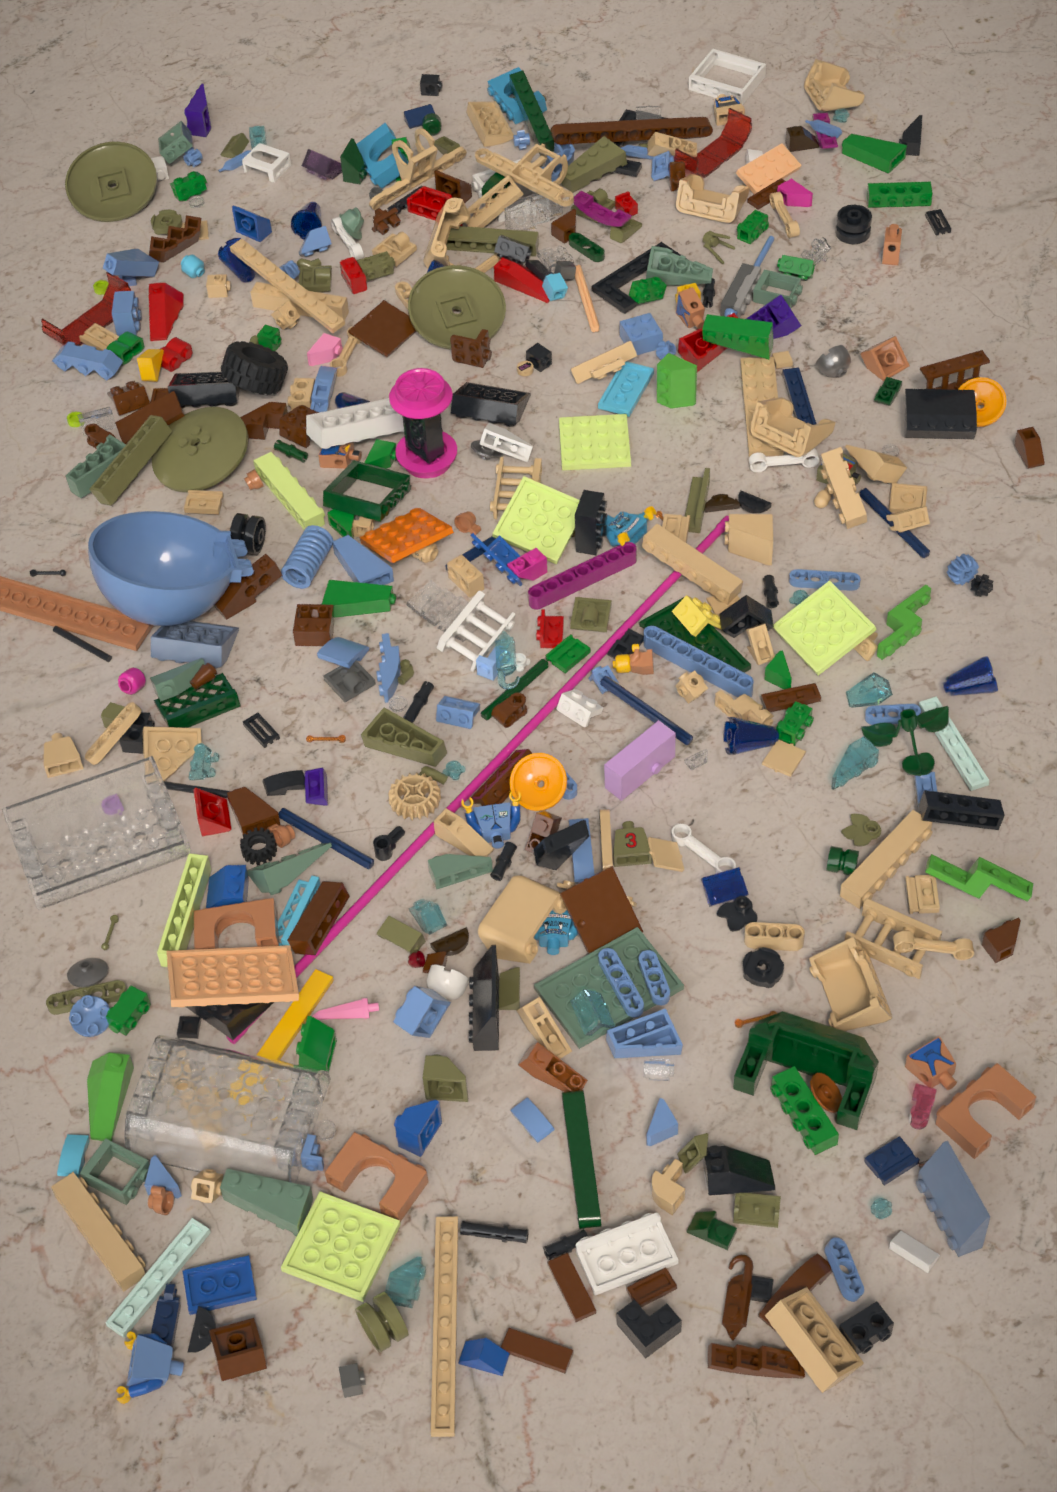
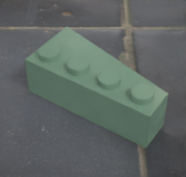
M109 434L104 444L100 443L93 454L89 453L83 463H78L65 475L70 491L79 498L88 495L91 492L89 489L126 444Z
M228 1168L220 1186L223 1200L247 1212L250 1211L256 1214L258 1218L264 1221L268 1220L276 1224V1227L282 1230L286 1229L292 1232L296 1237L314 1200L310 1186Z

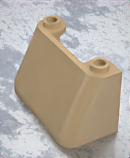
M815 59L804 82L806 92L818 110L823 112L859 106L863 103L865 96L862 91L847 89L845 85L849 82L850 75L846 68Z
M689 174L680 179L676 208L682 213L730 223L739 214L749 195L750 187L744 185L736 186L732 194L727 195L705 190L704 179L699 175Z
M448 199L438 213L423 259L427 269L434 270L453 265L449 262V256L446 255V243L451 228L459 229V225L464 222L468 224L471 217L463 199Z
M779 397L757 401L751 423V433L753 436L795 457H802L833 433L836 422L830 419H822L816 425L805 423L792 416L793 404L789 400Z
M513 876L481 921L478 928L480 939L487 949L491 945H496L497 959L530 964L538 952L534 936L552 909L558 914H563L567 910L559 894L561 892L525 876Z
M854 937L809 958L812 965L809 967L811 974L814 978L818 977L822 982L832 1009V1013H830L831 1018L828 1019L831 1027L848 1031L884 1023L893 1018L867 951Z

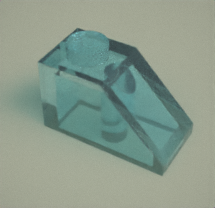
M265 126L249 127L251 148H255L259 143L267 145Z
M875 672L846 691L849 707L851 708L879 705L893 695L889 680Z

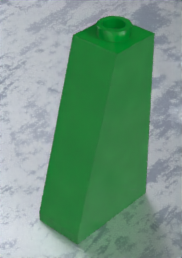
M852 133L842 142L843 155L888 174L906 158L907 145Z
M329 580L322 604L334 605V618L390 612L392 604L395 605L396 594L393 593V586Z

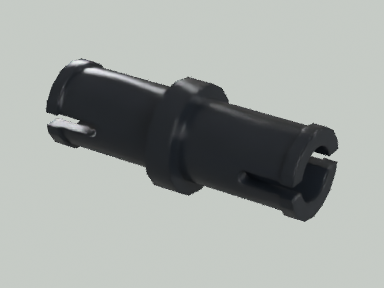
M714 278L711 279L710 284H705L703 289V306L708 308V303L709 308L713 306V297L715 296Z
M766 575L763 578L765 587L763 592L767 598V606L769 608H776L779 605L777 598L778 588L775 586L774 576Z
M506 842L501 854L497 856V863L490 874L494 880L501 881L506 869L511 866V859L517 849L514 843Z
M584 1229L568 1237L564 1235L560 1237L559 1241L543 1246L544 1254L548 1260L565 1252L569 1254L572 1252V1249L576 1248V1243L588 1235Z

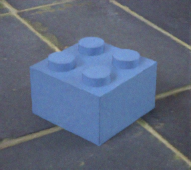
M134 291L114 293L112 317L118 336L127 331L137 335L138 331H140L139 320L142 319L141 310H138L139 299L135 297Z
M651 313L620 321V338L623 343L631 341L637 355L656 350L659 347L658 343L663 341V332Z
M414 986L407 993L403 1006L397 1010L393 1022L412 1036L430 1038L451 1002L433 989Z

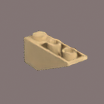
M655 132L648 141L647 155L654 157L670 151L671 155L675 156V158L696 157L697 143Z
M447 808L434 820L435 835L467 855L488 857L493 852L494 848L463 818Z

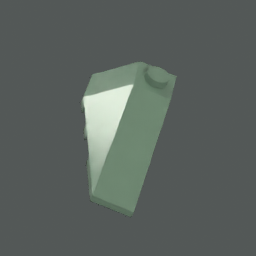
M651 247L646 279L659 277L667 286L711 283L713 268L697 261L692 262L686 259L684 255H676L668 248Z
M321 843L299 851V855L292 854L281 857V862L274 861L261 864L247 870L248 876L262 893H270V895L280 893L281 888L288 886L331 848L332 845L331 843Z

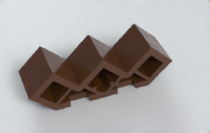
M186 215L184 228L168 226L167 239L151 236L149 256L158 262L164 263L199 241L202 218Z
M268 402L241 416L240 418L248 431V439L265 440L269 428L279 429L280 418L288 413L287 404Z

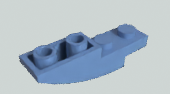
M320 366L312 392L310 409L319 413L328 411L337 368Z
M389 633L382 634V642H379L380 652L385 655L381 656L380 670L376 671L378 682L382 681V684L379 685L380 696H384L385 703H388L397 689L401 666L399 646L391 647Z

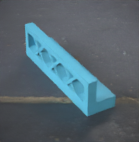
M311 876L309 882L298 880L278 921L279 936H282V943H279V946L290 945L287 939L321 885L319 877ZM301 887L305 888L302 896L299 894ZM298 903L295 911L293 912L291 909L292 906ZM290 919L287 928H285L284 922Z

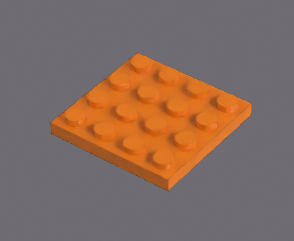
M414 508L409 513L398 516L395 520L384 523L375 530L367 531L365 535L359 538L361 544L394 563L454 532L452 526L421 508Z

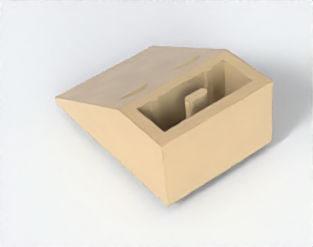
M850 445L845 446L849 451V455L858 461L859 467L864 469L868 473L867 476L873 481L879 480L886 484L897 483L907 469L905 464L896 456Z

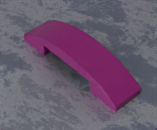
M828 112L812 115L813 121L821 120L830 124ZM815 131L817 142L821 149L838 148L836 137Z
M583 191L574 196V204L587 216L602 224L621 227L631 219V215L619 209L613 212L593 202L594 197Z

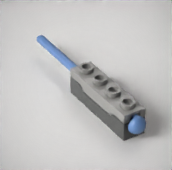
M773 236L768 237L754 265L742 263L721 302L720 316L726 317L735 313L740 318L742 314H745L747 304H750L752 300L753 289L761 276L760 265L774 241Z

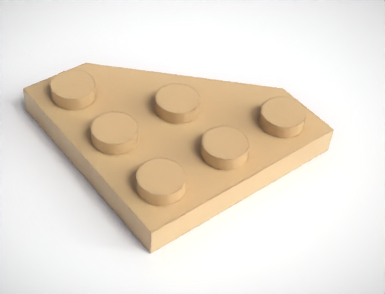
M143 727L144 782L161 783L166 781L200 750L202 746L201 728Z

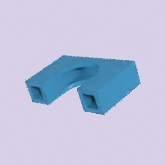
M519 67L487 81L489 95L494 97V101L500 105L501 110L506 112L508 119L512 120L515 125L525 121L516 99L509 97L513 93L510 87L509 74L522 71ZM539 91L534 92L541 111H547L543 95Z
M386 123L357 143L359 152L367 167L366 170L372 176L370 177L374 185L378 184L380 188L385 187L400 176L393 153L384 160L377 162L381 153L392 145L391 140L397 139ZM398 149V152H399V155H400L401 159H402L406 164H408L409 162H408L407 158H406V157L404 156V154Z

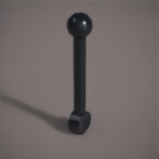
M32 569L30 576H65L66 571L63 569L60 571H36Z

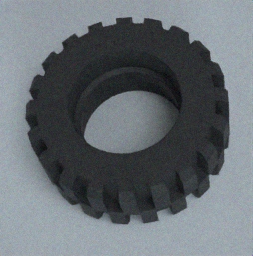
M236 341L228 345L221 365V373L224 378H227L228 382L245 391L248 390L261 395L276 394L280 391L288 370L287 361L284 360L282 355L268 347H263V345L246 341Z

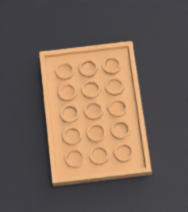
M290 945L167 951L171 1007L299 1001Z

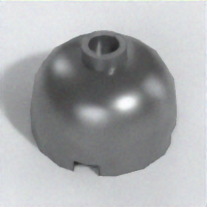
M837 345L828 350L830 353L826 356L823 353L816 362L819 370L827 377L844 376L851 363L848 350L843 345Z

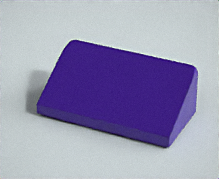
M323 767L305 771V799L308 804L328 805L327 774Z

